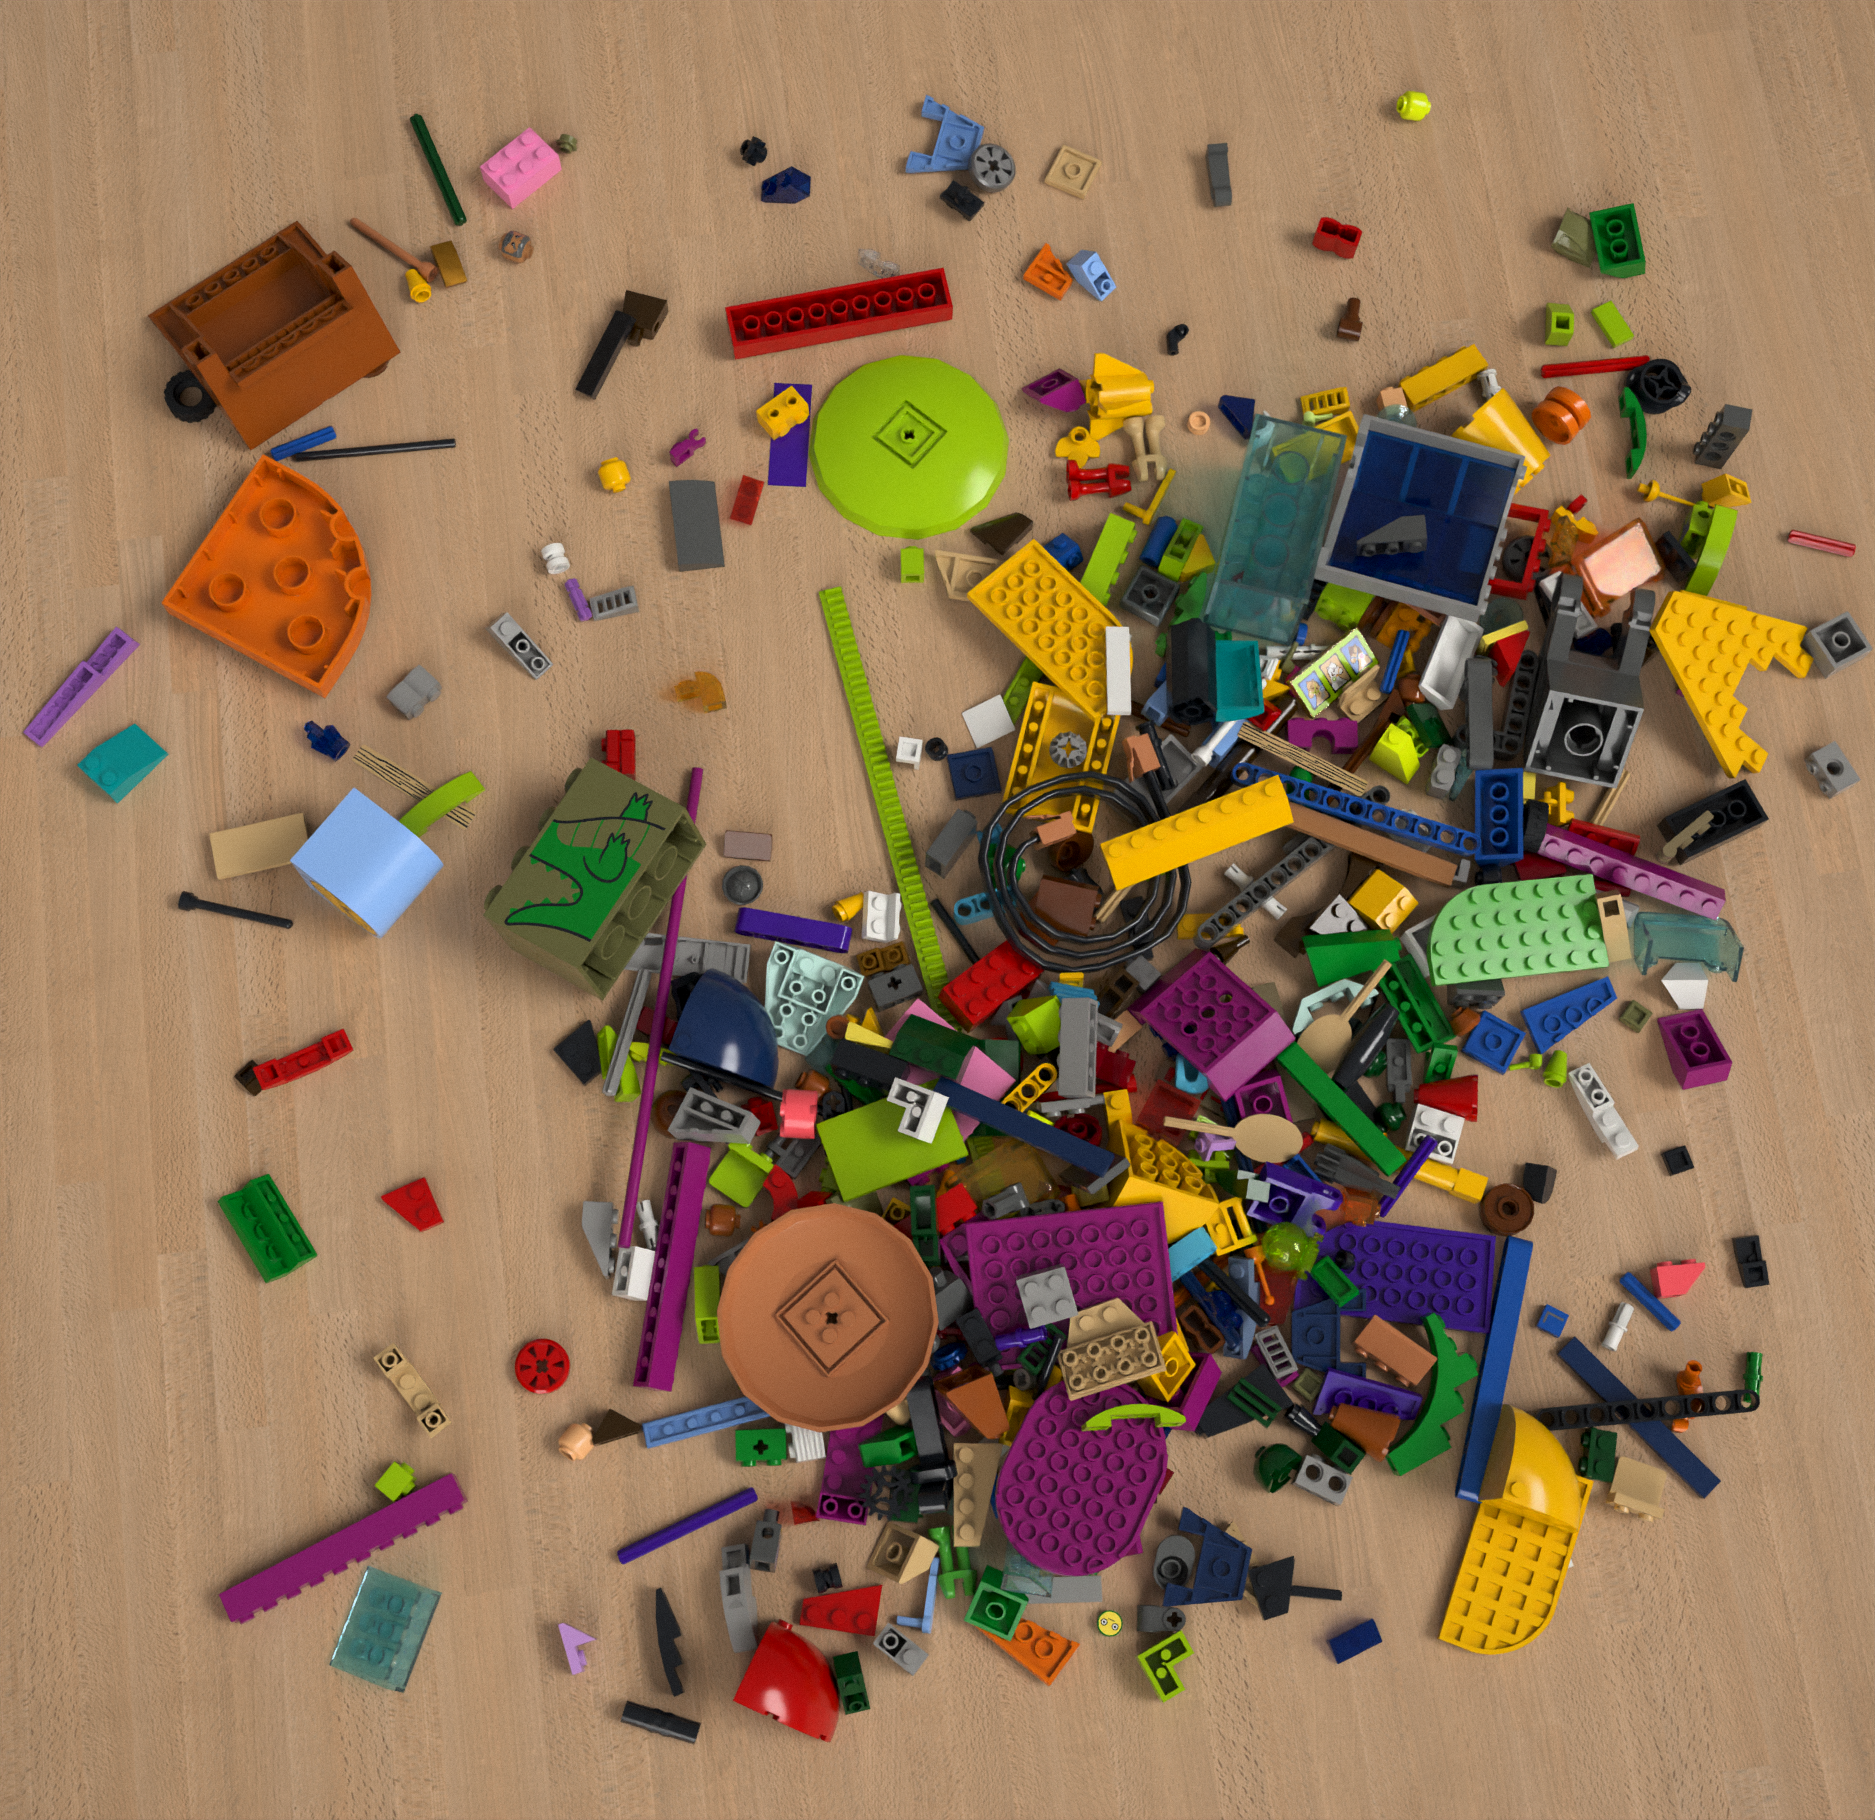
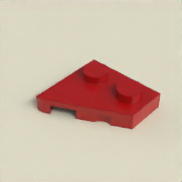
M425 1177L381 1196L385 1203L420 1232L444 1223Z

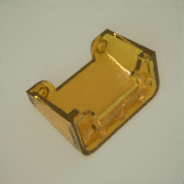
M1012 1138L957 1172L944 1184L945 1191L947 1192L964 1182L979 1206L975 1213L982 1210L983 1200L1000 1193L1002 1188L1017 1182H1021L1029 1204L1037 1200L1041 1202L1057 1199L1061 1194L1060 1188L1036 1148L1016 1138ZM1020 1210L1007 1213L996 1219L1010 1218L1020 1212Z

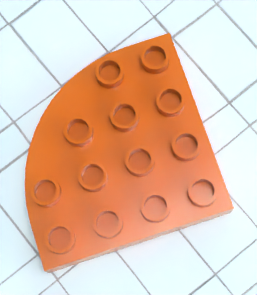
M263 454L162 601V605L172 616L319 696L326 698L353 657L366 629L372 596L369 564L360 539L339 504L313 481Z

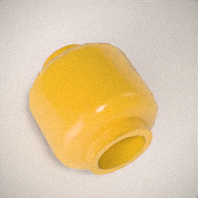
M618 457L601 462L602 466L598 469V474L603 488L613 490V493L625 490V485L631 481L626 463L623 460H619Z

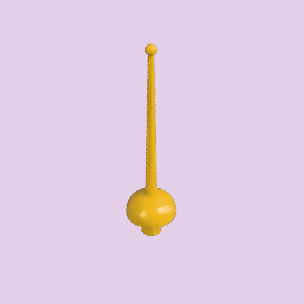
M1653 479L1650 480L1648 485L1639 483L1637 487V492L1644 493L1643 500L1646 502H1652L1659 496L1691 507L1695 505L1692 502L1660 492L1659 483Z

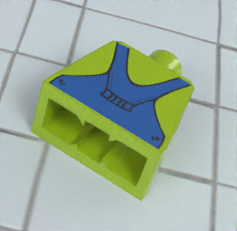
M1698 501L1692 506L1683 522L1678 539L1679 544L1693 559H1697L1709 529L1707 525L1713 511L1705 501ZM1692 533L1697 534V536L1692 538Z

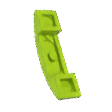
M1715 504L1707 525L1709 529L1696 562L1697 567L1689 574L1684 588L1685 591L1707 596L1710 592L1728 550L1738 510Z
M472 771L467 772L428 795L407 812L399 822L419 838L428 831L427 827L462 802L468 803L485 791V788Z
M1130 1404L1114 1407L1097 1414L1081 1426V1431L1107 1430L1112 1426L1111 1420L1154 1417L1155 1427H1173L1184 1424L1186 1418L1178 1412L1161 1406Z

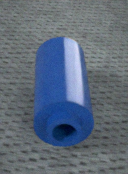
M1163 516L1157 518L1139 556V559L1144 564L1154 568L1159 567L1163 554L1178 528V525L1175 523L1176 521L1172 517Z

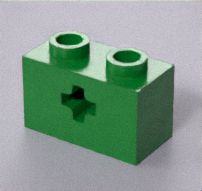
M786 1429L735 1430L736 1462H741V1467L757 1466L756 1462L766 1461L767 1466H780L782 1461H787ZM763 1441L764 1445L768 1446V1450H764L763 1454L759 1455L758 1450H754V1447L759 1446V1442Z

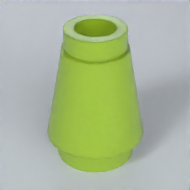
M1553 1051V1055L1542 1075L1546 1085L1559 1088L1566 1082L1567 1053L1564 1051Z

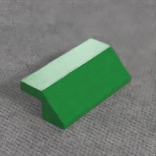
M1410 953L1400 958L1401 960L1391 963L1392 966L1378 984L1389 1004L1399 1011L1398 1020L1416 1053L1420 1054L1431 1050L1433 1042L1444 1044L1456 1038V1036L1453 1034L1451 1025Z
M269 1174L250 1180L242 1190L222 1196L217 1201L266 1284L287 1276L317 1256L316 1251Z

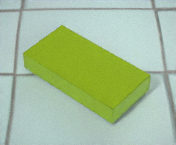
M1612 301L1600 305L1591 311L1592 316L1613 348L1633 339L1634 334Z

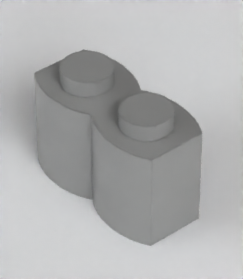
M418 665L402 682L390 691L387 699L410 720L421 715L426 703L429 701L433 702L440 696L442 687L421 665Z
M1444 744L1439 749L1432 762V773L1426 782V795L1443 799L1454 783V770L1461 759L1459 748Z

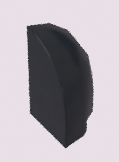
M1525 1164L1523 1187L1530 1194L1533 1201L1545 1204L1550 1199L1557 1170L1547 1165Z

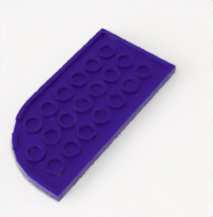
M1370 1220L1345 1223L1327 1231L1305 1253L1296 1274L1292 1310L1330 1298L1308 1273V1269L1327 1255L1335 1263L1337 1252L1344 1249L1355 1255L1356 1259L1354 1261L1356 1265L1350 1270H1340L1357 1289L1366 1288V1311H1340V1316L1369 1319L1373 1315H1377L1385 1322L1423 1326L1420 1316L1428 1312H1435L1444 1321V1329L1489 1334L1496 1236Z

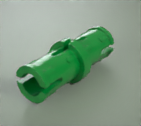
M1746 1352V1369L1743 1374V1380H1745L1744 1389L1753 1390L1759 1395L1760 1384L1763 1382V1376L1761 1375L1763 1354ZM1745 1393L1743 1402L1751 1403L1750 1396Z

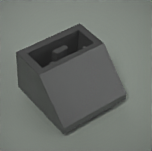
M1501 979L1447 985V1005H1454V1008L1461 1006L1464 1009L1469 1006H1478V1009H1492V1006H1495L1505 996Z

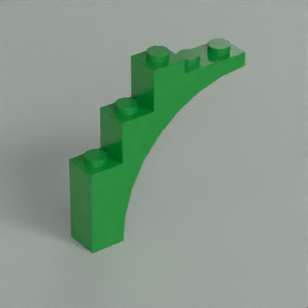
M1428 1312L1420 1316L1428 1337L1431 1354L1438 1358L1431 1367L1432 1374L1427 1398L1422 1411L1412 1427L1398 1442L1388 1448L1389 1451L1385 1456L1393 1474L1397 1476L1408 1473L1452 1448L1448 1442L1451 1438L1444 1427L1441 1428L1440 1425L1465 1412L1462 1406L1464 1400L1457 1390L1454 1391V1388L1479 1375L1476 1370L1478 1365L1471 1354L1468 1355L1467 1352L1456 1353L1457 1346L1454 1340L1446 1335L1444 1331L1445 1323L1435 1312Z

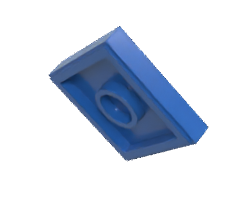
M1483 1010L1480 1015L1481 1021L1472 1029L1461 1052L1504 1075L1526 1033Z

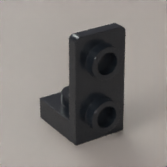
M692 972L671 980V993L675 1000L678 1021L690 996V992L693 991L704 973Z

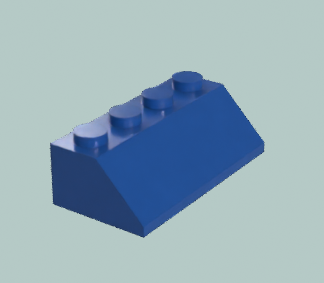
M1523 768L1475 770V834L1481 840V847L1475 853V861L1479 868L1489 864H1497L1499 867H1504L1523 859Z

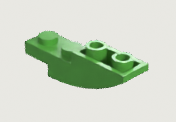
M1202 572L1198 578L1194 576L1188 584L1187 588L1189 590L1185 595L1181 593L1174 603L1176 605L1175 616L1168 627L1191 618H1199L1206 594V573ZM1164 632L1160 634L1155 642L1157 644L1155 653L1161 658L1166 654L1167 633L1165 634Z

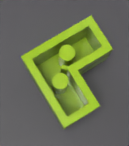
M1182 1630L1172 1633L1135 1655L1158 1699L1163 1703L1186 1690L1173 1668L1175 1664L1194 1654Z

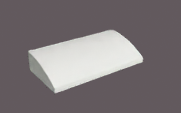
M1450 615L1445 617L1418 685L1422 694L1439 710L1453 709L1464 681L1466 658L1474 657L1484 631L1475 622Z

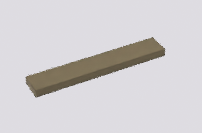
M1275 982L1252 987L1251 989L1278 1012L1288 1027ZM1274 1058L1272 1060L1273 1065L1281 1076L1293 1124L1314 1119L1316 1115L1310 1096Z

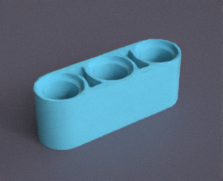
M985 893L963 898L956 902L953 916L958 924L969 925L994 917L991 908L984 909L980 905L982 902L987 901ZM1013 901L1012 903H1013L1014 907L1017 908L1018 906H1017L1016 903ZM967 908L971 913L968 916H961L958 910Z
M1204 1227L1194 1230L1168 1249L1172 1282L1217 1250L1216 1244Z

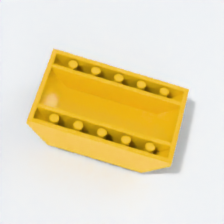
M1033 682L1002 803L1031 785L1059 775L1084 771L1106 774L1121 715H1107L1106 712L1096 722H1093L1060 688ZM1071 731L1074 734H1079L1086 741L1087 754L1080 765L1073 768H1064L1052 760L1049 748L1052 739L1060 732ZM1069 741L1066 747H1062V749L1066 750L1067 758H1069L1071 751L1075 750L1071 748ZM1088 780L1059 784L1028 795L1010 806L1005 813L1014 815L1019 808L1042 794L1055 789L1086 785L1102 790L1103 784ZM1083 795L1055 798L1040 804L1022 817L1046 814L1059 815L1070 811L1074 819L1072 823L1075 830L1092 834L1100 800ZM1056 819L1046 821L1042 820L1040 822L1049 823L1055 821Z

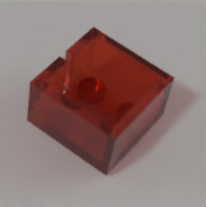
M1158 1079L1134 1125L1147 1130V1133L1152 1136L1155 1132L1158 1133L1159 1140L1163 1139L1177 1148L1186 1129L1163 1126L1164 1117L1192 1120L1201 1101Z

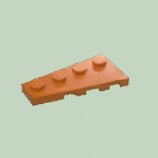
M1023 1618L1020 1619L1011 1641L975 1626L1047 1686L1052 1684L1080 1645Z

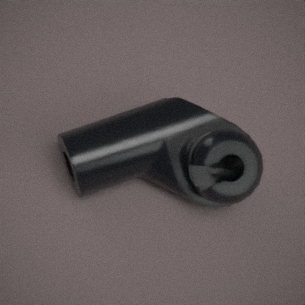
M1177 325L1168 332L1166 336L1168 355L1174 356L1179 353L1178 343L1189 332L1187 325Z

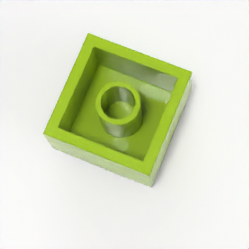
M1328 582L1320 595L1314 611L1322 619L1330 620L1336 623L1341 630L1352 633L1375 595Z

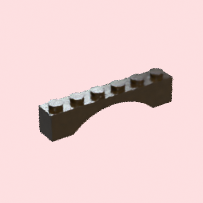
M1351 851L1348 855L1346 878L1338 894L1348 901L1355 893L1354 891L1370 876L1369 874L1374 869L1380 870L1384 864ZM1322 908L1303 916L1292 917L1279 931L1274 941L1294 958L1300 953L1304 956L1306 950L1302 937L1320 935L1306 929V926Z
M1123 967L1097 995L1096 1001L1100 1003L1098 1013L1109 1018L1140 984ZM1060 1046L1048 1052L1028 1076L1039 1065L1048 1063L1053 1065L1057 1071L1056 1081L1059 1077L1057 1056L1060 1053ZM1039 1071V1077L1042 1081L1050 1080L1048 1071Z

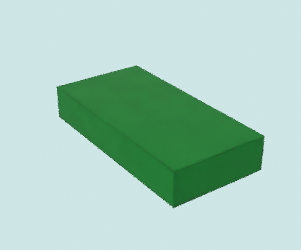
M1328 1255L1308 1269V1273L1339 1308L1359 1294L1356 1286Z

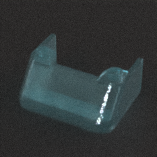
M1637 912L1634 920V960L1641 975H1647L1648 968L1658 964L1659 959L1703 962L1709 971L1714 973L1726 971L1731 981L1737 982L1744 946L1729 921L1719 917L1715 921L1705 916Z

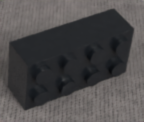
M1744 779L1666 816L1657 827L1668 843L1707 810L1714 816L1709 822L1711 826L1701 835L1698 833L1694 834L1691 837L1694 841L1685 849L1677 848L1675 858L1681 866L1760 828L1769 818L1748 782Z

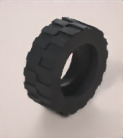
M190 370L179 372L170 378L171 380L167 382L166 389H164V399L176 418L178 417L183 422L192 423L201 422V420L207 419L210 414H213L215 407H217L216 403ZM188 387L200 389L202 392L201 401L194 406L184 405L180 400V395L184 389Z
M1531 799L1526 801L1523 808V851L1531 853L1539 851L1547 828L1548 803Z

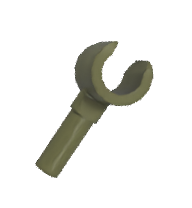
M1297 641L1293 642L1288 654L1279 659L1281 660L1279 668L1286 674H1290L1295 668V664L1291 659L1299 645Z

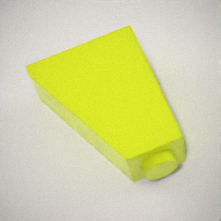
M1391 723L1375 746L1369 760L1405 784H1408L1419 769L1420 763L1411 736Z

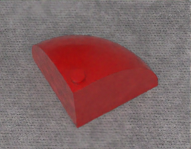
M779 1619L778 1623L772 1621L750 1662L733 1701L762 1715L772 1714V1719L814 1738L819 1739L820 1737L821 1740L830 1743L837 1727L840 1710L839 1689L832 1667L823 1653L811 1641L791 1630L792 1624Z

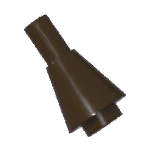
M1244 935L1235 941L1211 947L1210 952L1226 966L1240 948L1250 943V939L1247 935Z

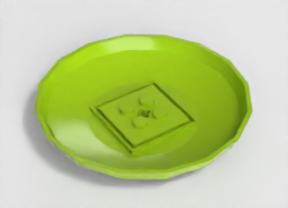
M898 355L864 364L831 388L813 418L809 458L819 490L845 519L878 536L920 540L957 530L988 506L1006 474L1009 437L997 403L971 375L939 359ZM912 432L914 439L908 438L906 440L905 433L910 434Z

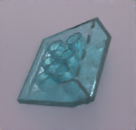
M368 1566L329 1665L385 1689L404 1693L442 1592Z

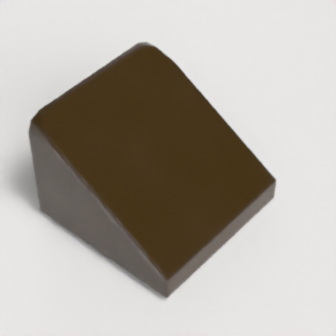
M251 1060L234 1077L253 1096H257L262 1091V1088L253 1071V1067L258 1065Z

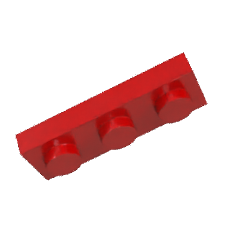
M1571 818L1567 831L1634 856L1641 840L1640 835Z

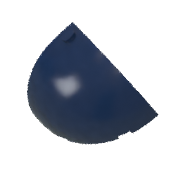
M711 968L707 970L699 979L687 1000L669 1050L679 1057L774 1089L779 1058L778 1041L770 1016L759 999L740 981L717 969Z

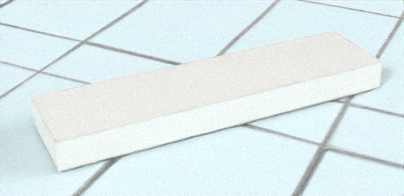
M1106 626L1107 715H1131L1129 627Z

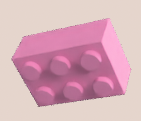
M530 127L480 166L484 182L512 209L562 170L559 155Z

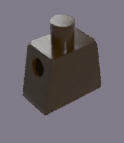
M626 290L623 312L636 319L629 333L627 343L638 347L642 338L649 340L655 338L668 314L667 300Z

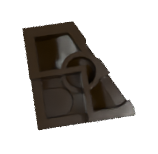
M1015 512L974 526L970 529V532L985 545L988 543L997 552L1004 555L1015 543L1018 544L1032 530L1033 521L1027 516Z

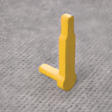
M1171 468L1169 469L1147 511L1128 502H1125L1123 510L1142 518V523L1149 526L1169 489L1176 471Z

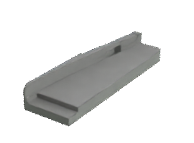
M648 933L624 970L639 971L640 969H647L651 973H660L666 935ZM678 936L672 975L684 976L692 972L705 973L707 970L714 968L732 976L741 983H747L751 945Z

